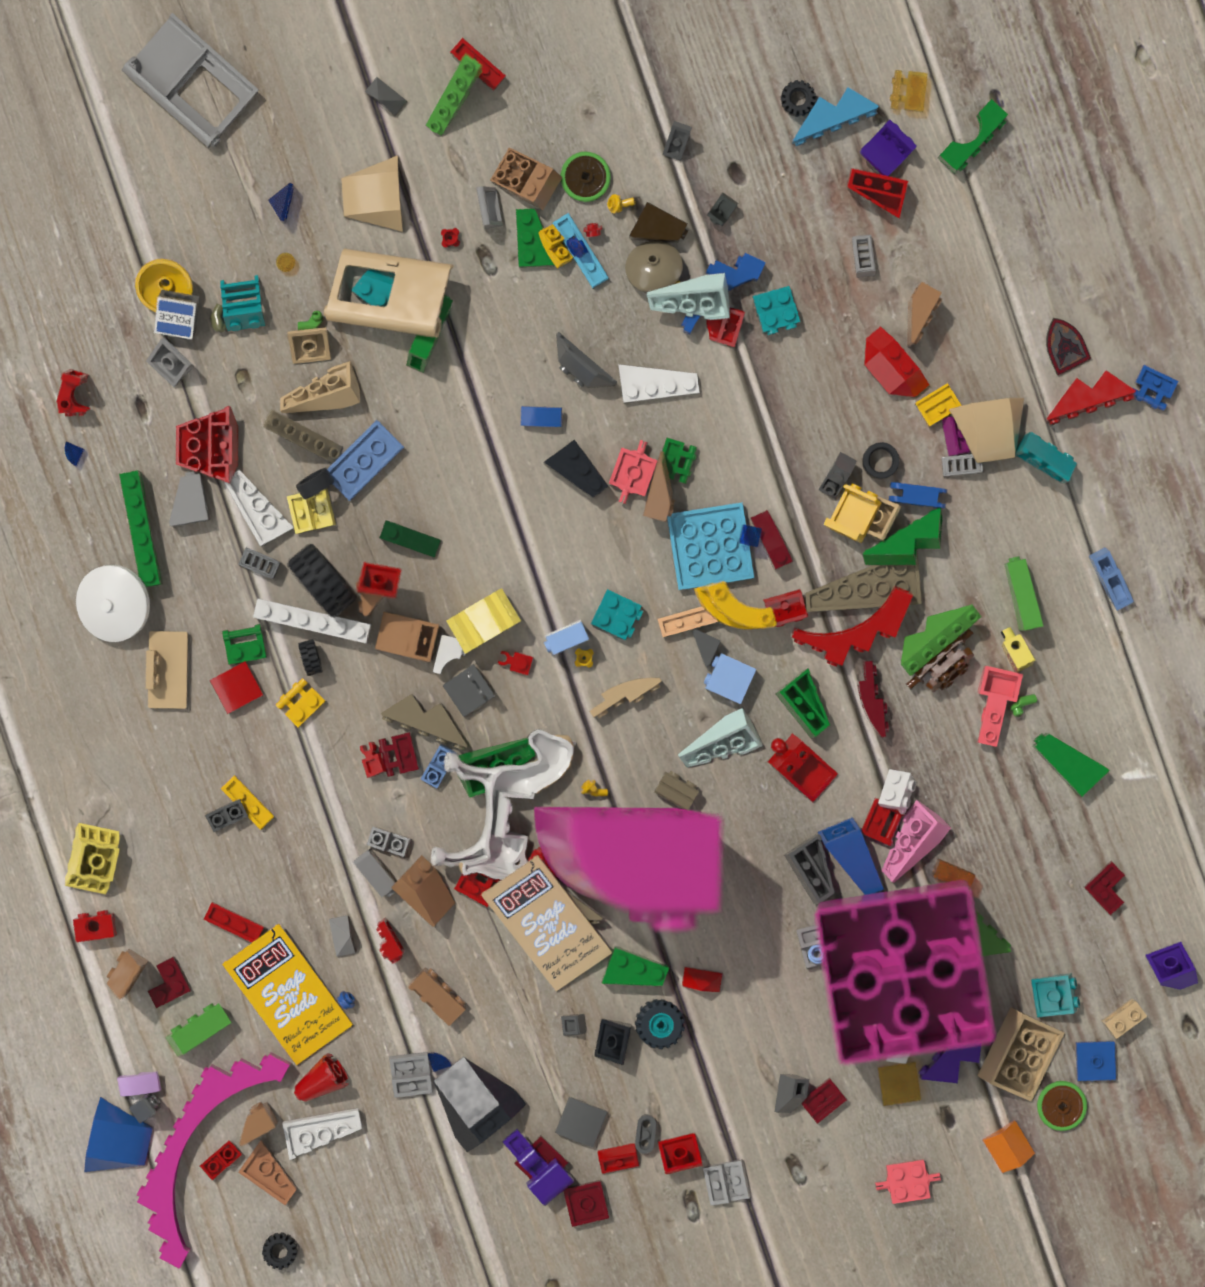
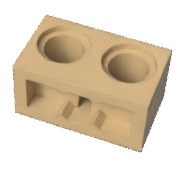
M1130 999L1104 1018L1102 1023L1110 1034L1117 1039L1145 1019L1147 1015L1137 1001Z

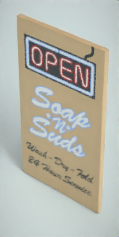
M538 855L481 894L555 991L560 990V988L612 954L611 949Z

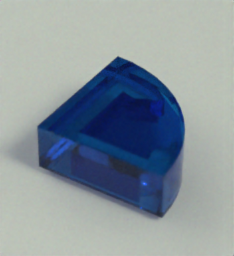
M66 441L65 455L68 461L77 467L85 449Z
M436 1052L428 1053L433 1072L452 1066L450 1060L444 1055Z

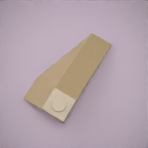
M351 362L334 366L327 370L328 374L319 379L317 377L313 378L312 383L308 386H300L281 397V413L342 409L360 403V389Z

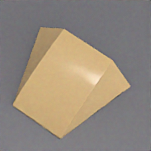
M398 155L341 178L344 217L403 232Z
M1024 398L997 399L949 409L976 463L1015 458Z

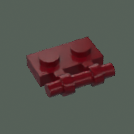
M410 732L391 736L393 743L391 745H387L386 738L378 740L380 745L378 749L379 753H382L387 777L395 775L393 770L395 767L399 768L400 774L419 770ZM389 751H395L397 761L391 762Z

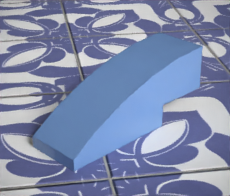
M1103 548L1089 555L1088 557L1115 609L1118 611L1133 603V598L1110 551L1107 548Z

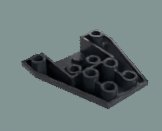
M464 1056L434 1080L453 1134L466 1152L483 1143L509 1122L527 1104L513 1087Z

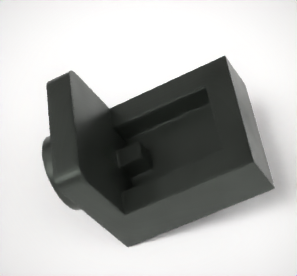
M722 193L707 216L710 217L709 219L714 224L723 226L739 203L725 193Z

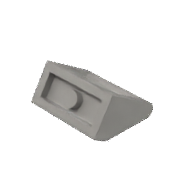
M477 187L484 229L503 226L496 187Z

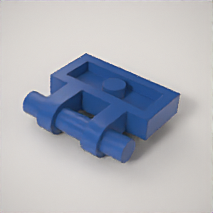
M1143 365L1135 381L1136 384L1141 385L1140 390H1136L1135 400L1139 402L1144 401L1150 404V407L1164 411L1167 404L1161 402L1162 397L1170 399L1179 381ZM1147 389L1157 393L1155 398L1145 394Z

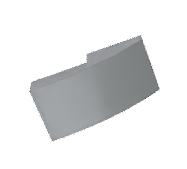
M372 827L367 845L406 857L412 839Z

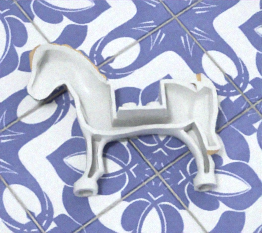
M536 729L529 734L528 743L534 749L537 760L524 765H502L493 768L466 765L459 759L457 754L448 752L444 761L446 772H456L461 780L474 779L484 784L486 796L485 826L479 841L464 851L448 853L441 847H433L431 852L432 865L459 866L460 872L463 875L477 872L502 880L527 863L525 851L528 836L508 832L509 822H507L508 814L512 812V804L506 797L533 799L534 795L539 794L542 789H547L560 778H563L566 771L571 767L576 742H572L568 735H551L543 730Z

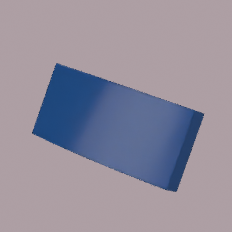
M521 406V426L562 427V407Z

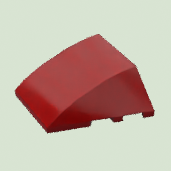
M231 406L176 426V465L231 483L238 467V424Z

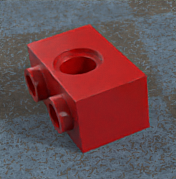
M108 910L97 911V915L89 916V913L77 914L78 918L73 919L76 942L117 936L114 913H108ZM93 920L99 923L97 931L92 930L90 927V922Z

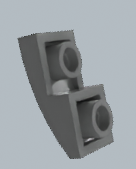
M240 799L205 815L213 832L248 816Z

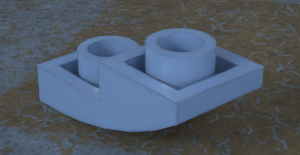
M440 744L421 780L437 789L446 774L444 767L446 754L448 752L457 753Z

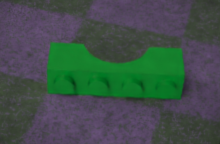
M991 99L976 116L979 122L977 138L964 144L952 141L938 156V159L953 173L957 170L961 172L968 165L966 160L970 156L974 158L981 151L979 146L983 142L987 144L994 137L992 132L996 128L1000 130L1006 124L1005 118L1008 114Z

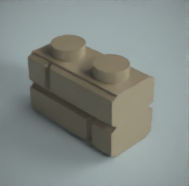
M670 771V773L665 772L654 792L679 807L689 810L699 793L696 789L697 785L688 780L684 783L679 780L681 776L673 771Z

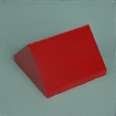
M363 562L357 591L397 599L402 569Z
M695 1133L658 1142L665 1175L703 1166Z

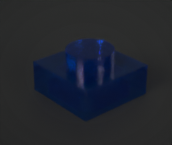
M743 524L738 543L757 548L762 528Z

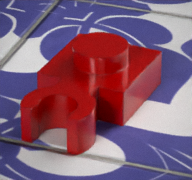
M501 651L500 654L506 655L507 660L505 662L498 661L499 665L510 664L511 671L525 675L529 674L533 660L532 656L515 652L512 657L508 652Z
M369 742V751L366 745L360 746L362 754L366 757L362 759L367 778L387 772L381 753H375L377 749L375 742Z

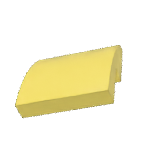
M327 488L308 499H303L300 493L287 496L295 534L336 525Z

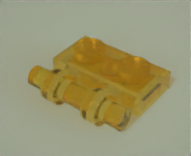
M895 70L891 83L893 84V91L889 100L891 101V109L898 110L899 102H903L905 111L923 112L928 73L908 71L907 78H902V71ZM901 85H906L905 96L900 95Z

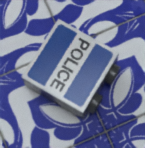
M161 290L157 299L154 333L163 336H175L181 339H193L197 328L200 296Z

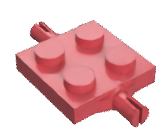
M640 440L637 451L621 448L609 481L610 485L622 490L619 502L622 503L625 496L624 504H626L629 494L636 493L645 497L658 461L644 453L648 442H644L643 448H641L643 440Z
M924 1159L886 1165V1181L875 1182V1186H878L876 1191L888 1189L892 1204L930 1198V1182L941 1181V1178L939 1177L940 1173L928 1174Z

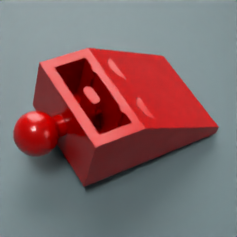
M793 733L786 741L781 738H775L771 742V749L775 754L768 760V763L812 802L838 775L832 767Z

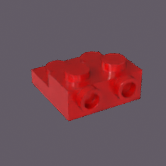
M385 917L377 923L378 927L376 930L381 939L385 938L380 944L379 951L384 959L388 958L389 962L394 964L402 959L405 949Z

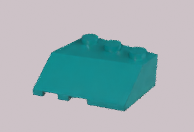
M369 269L353 287L352 292L368 305L386 307L395 273Z
M1032 432L1024 435L1016 449L1017 457L1062 484L1070 480L1077 464L1073 461V456L1066 452L1063 454L1057 450L1058 448L1055 445L1045 442L1040 436Z

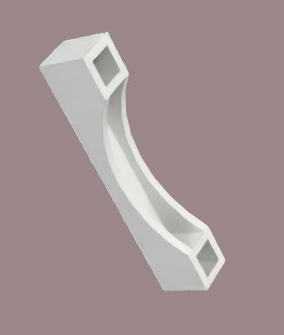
M257 599L253 615L254 618L362 643H368L371 624L340 617H330L327 614Z

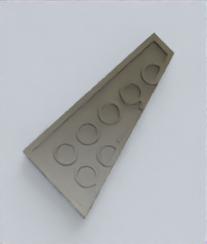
M918 549L916 565H872L806 592V611L881 607L889 597L894 585L913 593L909 605L922 604Z

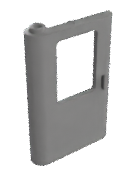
M173 13L136 57L130 58L122 68V72L208 148L218 145L221 141L220 136L259 91ZM200 66H204L239 98V103L218 127H213L178 95V91Z

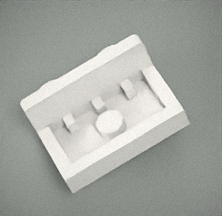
M889 769L878 802L880 807L897 809L900 814L905 815L906 809L910 807L911 794L916 788V781L912 774Z

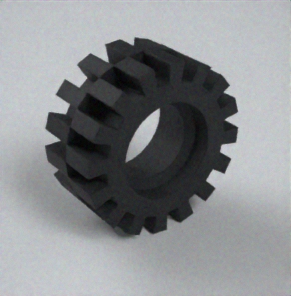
M795 80L784 87L780 100L782 102L781 105L784 107V111L788 112L791 116H804L813 108L816 101V93H814V88H811L809 83H805L803 80ZM796 91L802 92L806 97L805 103L799 106L791 101V95Z
M314 639L298 643L306 675L311 676L322 673V665Z
M283 1232L281 1234L274 1233L265 1241L262 1255L264 1256V1262L266 1261L268 1266L271 1265L273 1269L279 1268V1270H282L292 1265L297 1256L298 1246L297 1243L295 1244V1239L290 1237L291 1235H285ZM277 1244H283L287 1248V1255L283 1258L275 1257L272 1251L273 1247Z

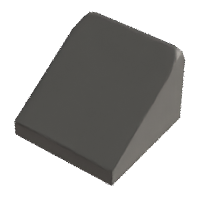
M584 1014L561 1016L563 1035L586 1033Z

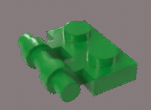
M666 437L662 452L665 454L669 478L674 480L675 473L681 474L679 482L686 484L688 477L692 473L690 470L693 460L695 461L697 457V447L690 445L688 452L683 451L685 443ZM680 457L686 458L683 468L678 467Z

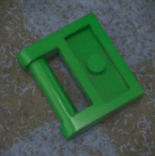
M261 624L240 630L222 631L228 665L267 658ZM256 634L257 640L231 645L230 639Z

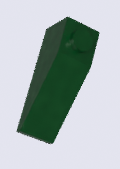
M385 520L379 537L382 540L434 558L441 539Z

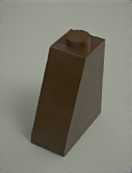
M647 202L629 235V239L678 243L680 239H685L689 231L686 228L688 223Z

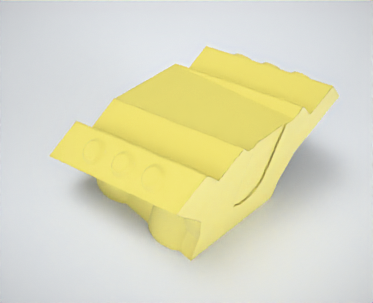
M501 588L446 621L466 654L519 623L521 620Z
M78 823L68 863V872L65 876V886L101 894L107 893L110 881L113 882L119 854V831Z

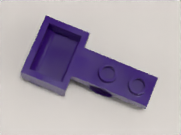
M518 1129L503 1140L505 1146L512 1152L521 1166L531 1174L532 1178L526 1182L527 1187L544 1206L574 1182L573 1177L556 1158L548 1164Z

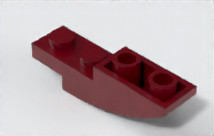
M863 661L864 681H857L860 701L873 729L880 737H886V733H889L888 721H885L884 714H887V703L883 702L881 698L875 699V695H878V685L874 684V676H877L876 665H873L872 661Z

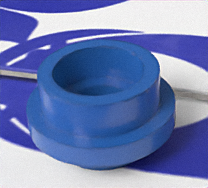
M342 991L337 998L339 1004L345 1010L353 1008L355 1006L354 996L350 992Z

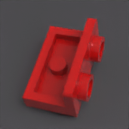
M800 589L764 599L765 608H772L776 626L773 627H781L793 621L799 622L808 617Z

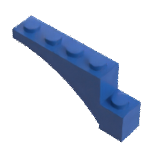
M745 253L743 257H738L735 264L738 267L737 270L716 260L714 264L710 263L706 274L725 273L728 291L749 281L757 282L766 262ZM694 314L693 317L685 316L681 325L684 327L683 332L690 335L701 316Z

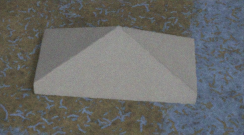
M348 915L329 919L336 957L356 953Z

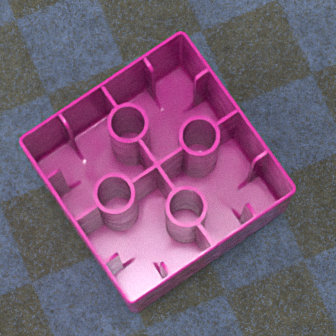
M958 880L823 901L818 904L815 918L838 1058L842 1064L993 1041L994 1033L971 893L967 881Z

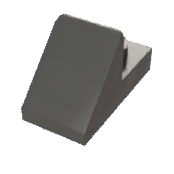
M674 121L663 155L681 161L692 127Z

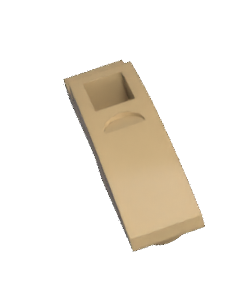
M641 678L616 685L603 692L601 695L605 701L589 712L593 718L595 716L601 718L608 713L607 708L612 705L617 707L624 702L622 698L625 696L629 702L634 701V703H637L644 698L643 694L649 690L652 693L660 687L659 683L662 681L660 678Z

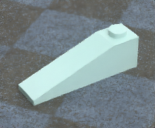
M725 273L704 275L647 292L650 310L672 314L675 312L687 313L686 316L693 317V314L704 316V319L709 320L730 318L729 295Z
M741 708L722 718L680 752L678 756L686 767L708 763L711 759L717 757L726 759L728 755L734 753L743 755L763 746L751 719Z

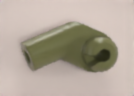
M217 303L210 316V322L215 331L222 333L226 330V325L221 319L223 313L222 305Z

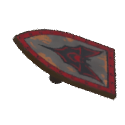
M1053 318L1047 331L1046 348L1056 375L1059 376L1092 358L1080 332L1067 321Z

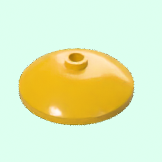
M155 259L146 263L139 270L135 280V290L142 304L151 311L156 312L157 299L161 290L192 295L193 283L186 269L177 262L168 259ZM166 279V280H168L170 283H169V284H166V283L164 282V280Z

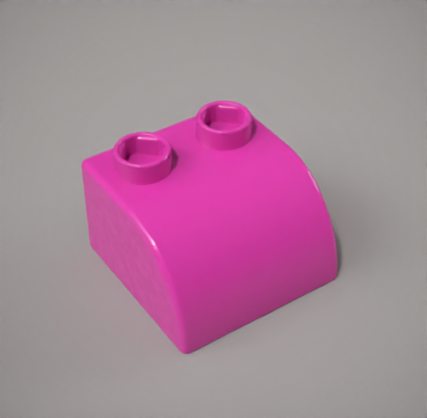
M534 808L536 834L548 865L564 884L577 893L629 910L630 921L649 923L651 928L661 930L695 929L697 926V912H717L720 909L721 816L681 808Z

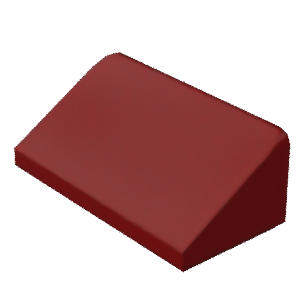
M634 1143L597 1152L602 1174L639 1166Z

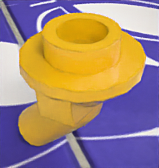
M617 194L611 195L607 201V207L611 213H620L622 208L635 205L634 197L621 200L620 195Z
M588 779L581 786V794H590L596 797H607L608 795L607 789H597L594 779L592 781Z

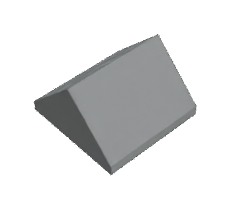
M164 337L161 338L146 360L173 387L194 367Z

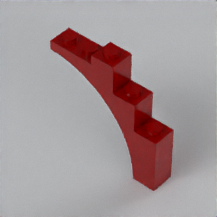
M894 585L889 597L878 611L854 627L831 633H814L794 628L791 636L794 638V642L800 645H805L806 643L811 645L815 651L821 653L823 650L826 651L824 659L827 660L828 664L836 667L838 664L842 666L851 645L854 646L853 649L859 652H864V650L869 652L877 631H880V635L886 638L891 636L896 638L913 593Z

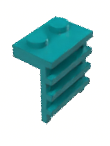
M258 275L254 276L255 280L225 284L224 280H220L223 318L227 331H239L248 328L256 329L265 326ZM255 287H256V290H249V291H242V292H235V293H228V294H226L227 291H234V290H241V289H248V288H255ZM257 297V299H254V300H247V301H240V302H233V303H227V302H226V301H232V300H239V299H246V298Z

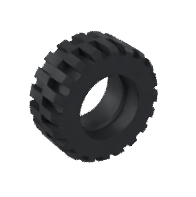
M306 545L288 560V568L330 617L338 616L356 600L357 596L315 545Z

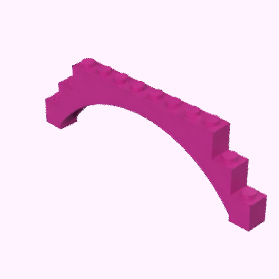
M270 1052L269 1056L264 1055L259 1065L262 1068L243 1058L239 1062H234L230 1069L233 1072L232 1074L214 1064L209 1068L205 1067L200 1076L203 1078L201 1084H196L191 1093L194 1095L192 1101H187L182 1110L185 1114L182 1119L178 1117L173 1126L176 1129L173 1136L169 1134L164 1143L167 1146L165 1151L159 1152L155 1159V1162L158 1164L155 1169H150L146 1176L148 1180L146 1186L142 1185L136 1195L139 1197L137 1203L157 1213L151 1215L148 1224H150L148 1230L168 1241H164L159 1249V1252H161L160 1259L180 1269L191 1249L186 1246L181 1234L175 1205L177 1170L190 1136L203 1118L231 1095L259 1083L272 1080L281 1082L291 1062Z

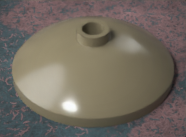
M648 241L638 245L630 252L626 260L625 271L632 286L647 293L676 284L682 275L683 262L681 255L672 245L663 241Z

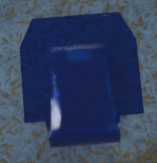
M574 235L566 241L567 247L574 257L582 258L588 253L582 240L579 241Z

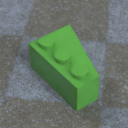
M213 1003L203 1008L204 1012L199 1016L194 1014L187 1019L188 1023L183 1026L179 1024L170 1030L172 1033L165 1038L177 1057L184 1055L231 1023L219 1003L213 1005Z

